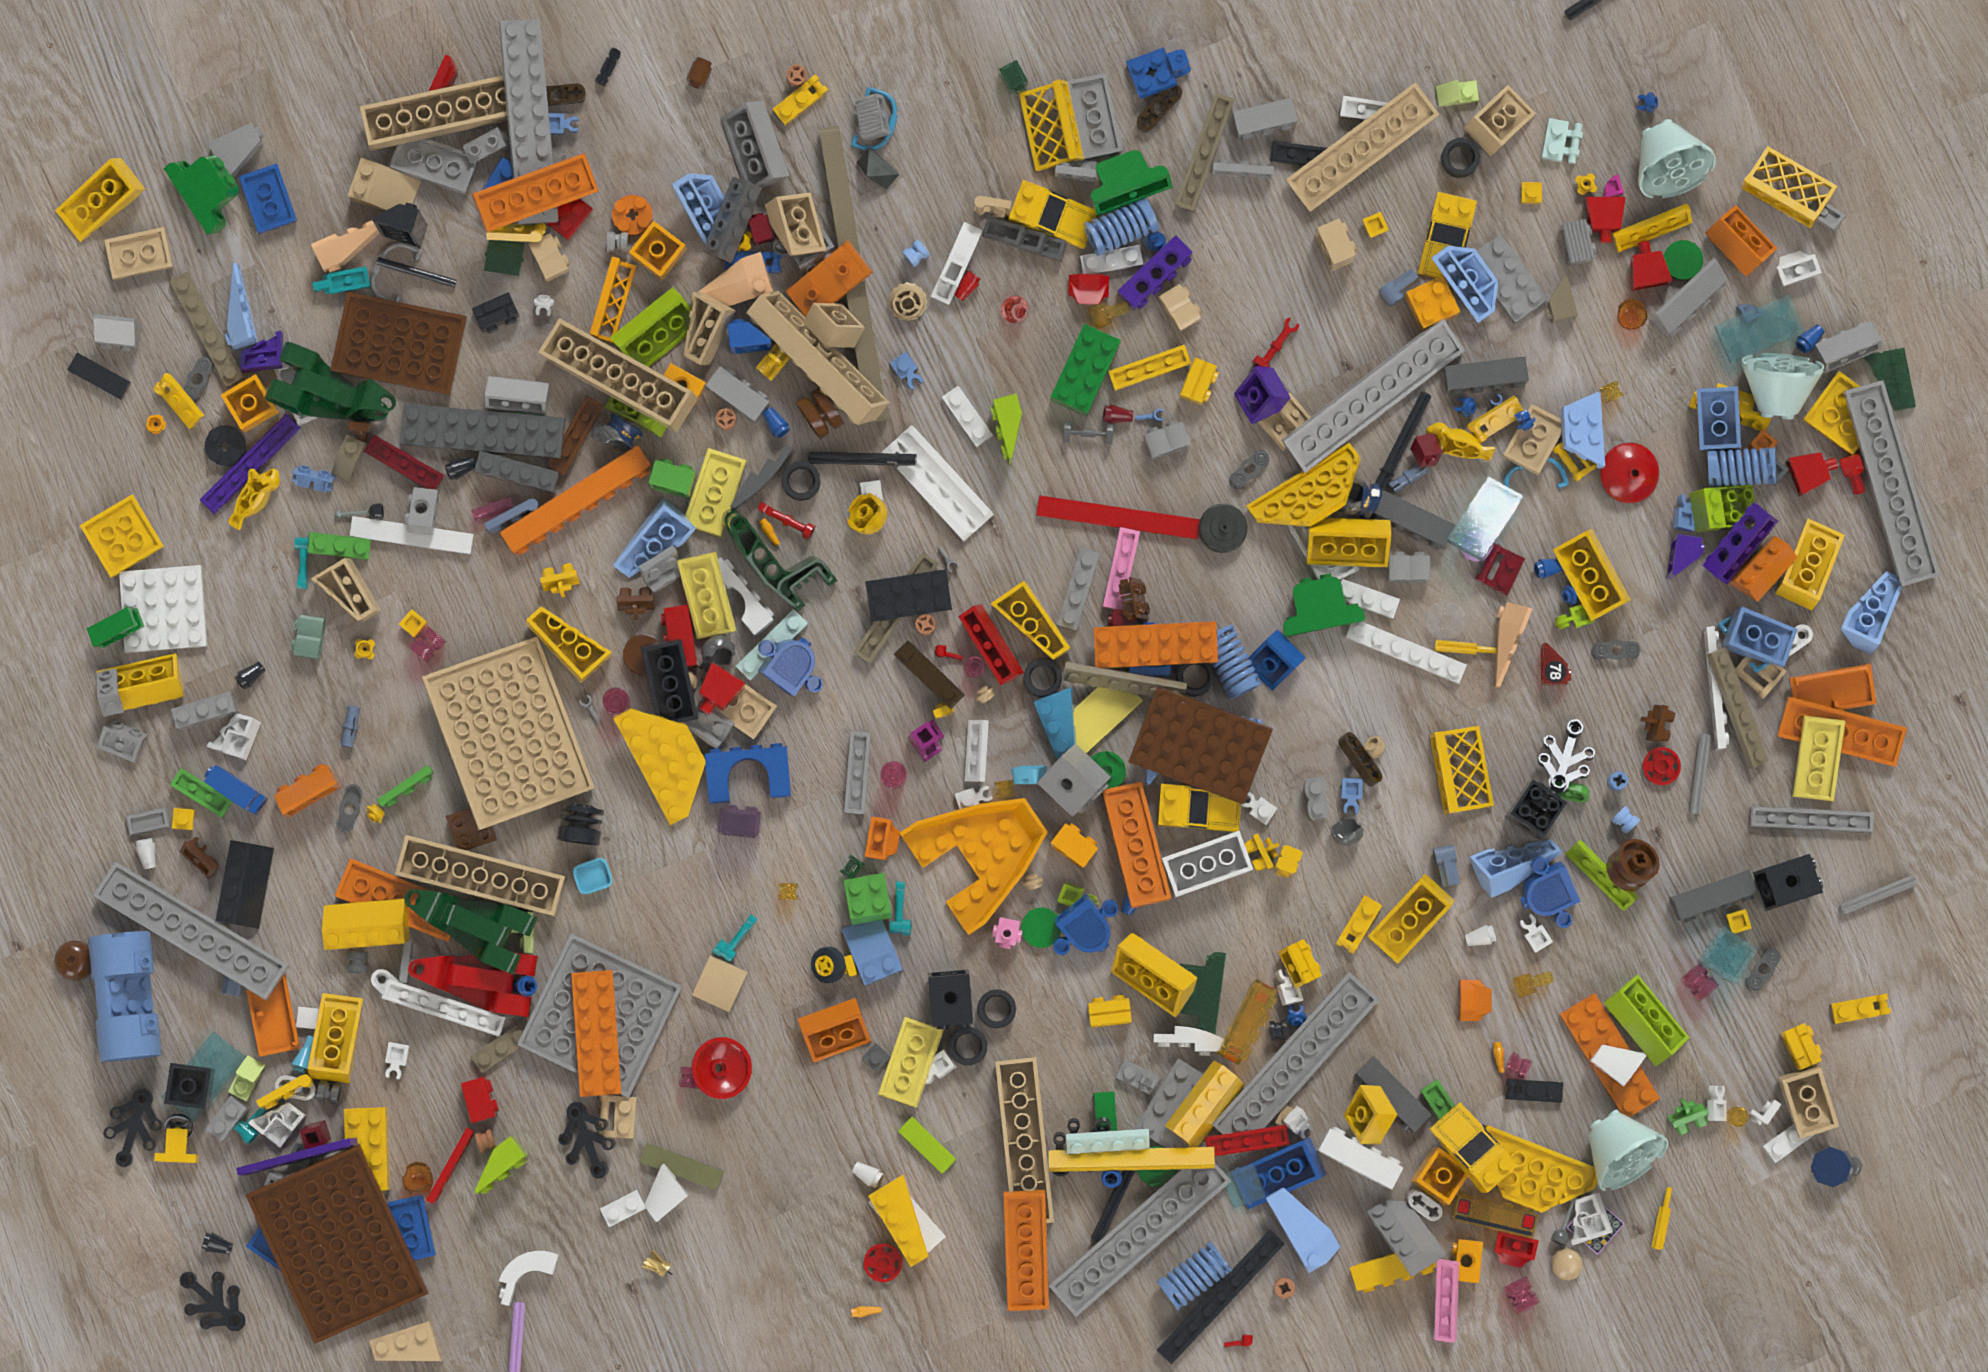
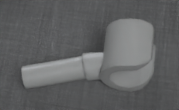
M942 546L939 547L938 550L947 563L946 569L953 573L949 568L951 563H955L959 569V564L951 560Z
M586 695L589 703L583 704L581 699H579V702L583 708L588 709L597 723L601 719L592 706L593 700L589 695Z

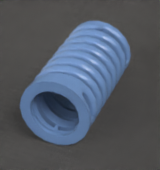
M1146 198L1128 204L1126 207L1123 206L1119 210L1115 209L1112 213L1108 212L1105 216L1101 215L1098 219H1092L1091 224L1084 222L1088 241L1097 256L1105 254V248L1108 251H1112L1114 247L1119 248L1121 244L1126 245L1128 241L1133 242L1135 238L1140 239L1142 234L1147 236L1149 229L1153 233L1159 230L1155 214ZM1142 214H1143L1144 217L1146 218V221H1147V223H1148L1147 225H1146V223H1145V220H1144Z
M1755 448L1751 449L1750 454L1748 449H1744L1742 454L1740 449H1736L1735 454L1732 449L1727 450V458L1725 450H1708L1709 487L1721 486L1722 481L1725 486H1729L1730 483L1734 486L1738 485V483L1745 485L1746 482L1749 485H1753L1754 481L1757 485H1760L1762 480L1764 484H1769V480L1770 484H1776L1775 448H1760L1758 455Z
M1233 624L1217 630L1219 662L1213 663L1214 669H1218L1216 674L1221 676L1220 682L1224 683L1223 688L1229 700L1242 696L1262 685L1257 673L1243 679L1255 672V668L1252 666L1241 671L1252 664L1250 659L1239 663L1248 658L1246 652L1236 656L1245 650L1244 646L1241 645L1230 650L1241 644V639L1231 641L1238 636Z
M1211 1241L1205 1245L1206 1248H1200L1198 1253H1193L1192 1258H1187L1185 1260L1186 1263L1181 1262L1179 1268H1173V1273L1168 1272L1166 1274L1167 1277H1161L1156 1281L1178 1311L1181 1309L1180 1306L1188 1304L1185 1296L1190 1301H1193L1195 1298L1193 1293L1196 1296L1201 1295L1200 1289L1206 1291V1284L1211 1287L1214 1284L1213 1280L1215 1282L1220 1280L1219 1275L1223 1278L1226 1273L1232 1272L1230 1266Z

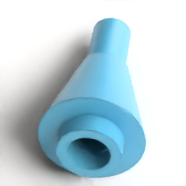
M307 1036L304 1047H302L291 1063L295 1072L305 1074L306 1071L308 1072L307 1068L313 1036Z

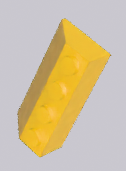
M1324 518L1316 524L1308 526L1306 564L1388 567L1391 543L1390 520Z
M1593 529L1587 530L1553 549L1591 621L1631 601Z
M176 653L96 671L98 673L104 670H117L118 692L124 710L184 697L183 680Z
M404 899L324 905L322 921L324 950L405 944L410 939Z
M1131 933L1117 946L1111 973L1176 1017L1193 993L1197 977L1134 933Z
M1213 1061L1166 1123L1165 1127L1191 1148L1199 1147L1205 1139L1204 1137L1214 1127L1212 1124L1244 1087V1083L1224 1065Z

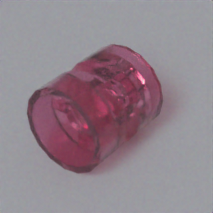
M426 625L419 632L420 637L414 638L408 647L426 663H429L435 656L434 651L440 650L446 641ZM427 638L433 642L430 647L424 643Z
M613 687L608 689L603 696L602 703L604 708L613 716H617L630 709V697L621 688Z
M897 761L887 762L881 769V781L889 789L896 790L901 788L907 780L905 767Z
M1702 963L1697 964L1680 979L1687 988H1692L1691 993L1698 1002L1719 986L1712 976H1707L1708 971Z
M1527 1276L1503 1287L1507 1297L1513 1300L1511 1305L1516 1314L1524 1312L1540 1303L1536 1293L1530 1290L1532 1285Z

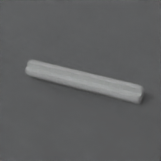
M1708 734L1699 735L1689 810L1692 814L1701 813L1711 736Z
M1914 875L1908 876L1839 905L1840 910L1843 914H1847L1917 885V880Z

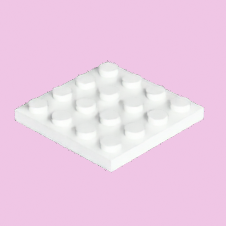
M201 565L122 571L119 573L122 609L130 607L131 610L138 608L145 626L124 638L125 653L208 647Z

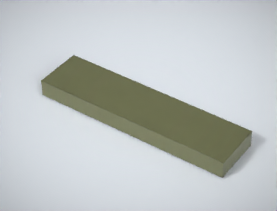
M646 1143L639 1161L657 1169H660L661 1165L665 1164L674 1175L716 1191L724 1173L723 1170L650 1143Z

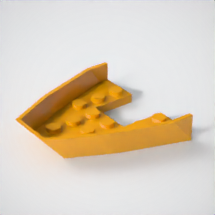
M1021 798L977 804L916 821L901 831L900 835L922 868L955 846L959 848L979 880L946 901V904L969 936L986 924L1020 880L1048 832L1026 799Z

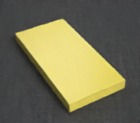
M710 448L707 449L685 515L696 527L695 530L722 538L725 529L722 516L726 510L731 509L730 506L735 499L747 460Z
M711 552L677 560L697 640L736 631L717 553Z
M1097 687L1074 708L1076 744L1087 753L1139 706L1143 700L1137 694Z
M1803 716L1793 797L1834 801L1845 720Z
M904 1017L878 1095L917 1108L944 1030H938L931 1025Z

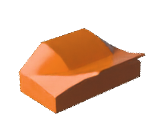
M871 816L865 857L886 860L888 856L897 853L900 831L895 828L891 819Z
M1459 980V1021H1481L1483 1016L1492 1012V989L1483 985L1481 980Z

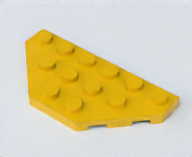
M1348 443L1328 455L1306 473L1303 471L1246 505V508L1257 523L1312 526L1346 505L1361 461L1360 456L1352 445Z
M633 708L613 717L669 824L672 825L689 816L706 760L687 724L674 722L667 718L644 713Z
M1486 1124L1485 1129L1518 1165L1497 1184L1503 1198L1542 1213L1556 1205L1565 1203L1595 1189L1597 1184L1595 1167Z

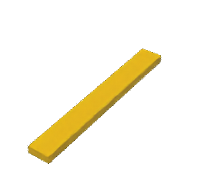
M1214 1147L1149 1148L1067 1154V1150L1049 1151V1172L1215 1168Z

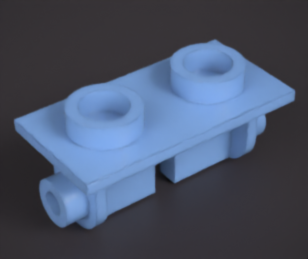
M304 465L297 466L292 471V474H296L292 477V483H295L296 486L310 488L311 482H314L313 490L325 493L328 491L332 492L333 484L330 483L334 481L336 476L331 475L330 472L325 470L314 471Z

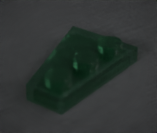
M1905 348L1872 353L1864 357L1873 370L1875 378L1878 381H1884L1888 398L1894 411L1916 407Z

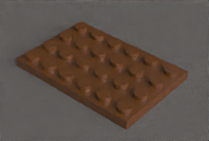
M347 292L330 371L450 396L467 316Z
M1157 686L1128 762L1244 805L1273 728Z

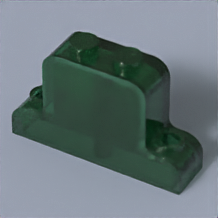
M1214 952L1211 955H1207L1205 966L1179 964L1197 977L1194 991L1179 1014L1197 1016V1028L1214 1035L1216 1034L1226 953Z

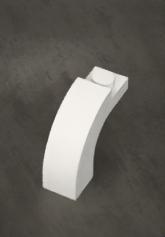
M540 1250L524 1253L512 1260L506 1266L499 1279L500 1282L507 1283L506 1287L502 1286L499 1298L502 1299L501 1304L511 1305L517 1282L525 1273L541 1271L553 1275L560 1254Z

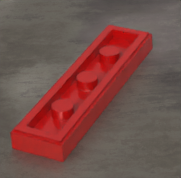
M1286 1125L1204 1137L1206 1147H1214V1157L1289 1145Z
M466 1127L426 1201L432 1204L437 1202L475 1133L471 1128Z

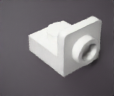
M1776 1100L1767 1101L1760 1110L1763 1112L1762 1115L1753 1109H1750L1748 1114L1751 1115L1750 1119L1756 1124L1768 1125L1781 1104Z

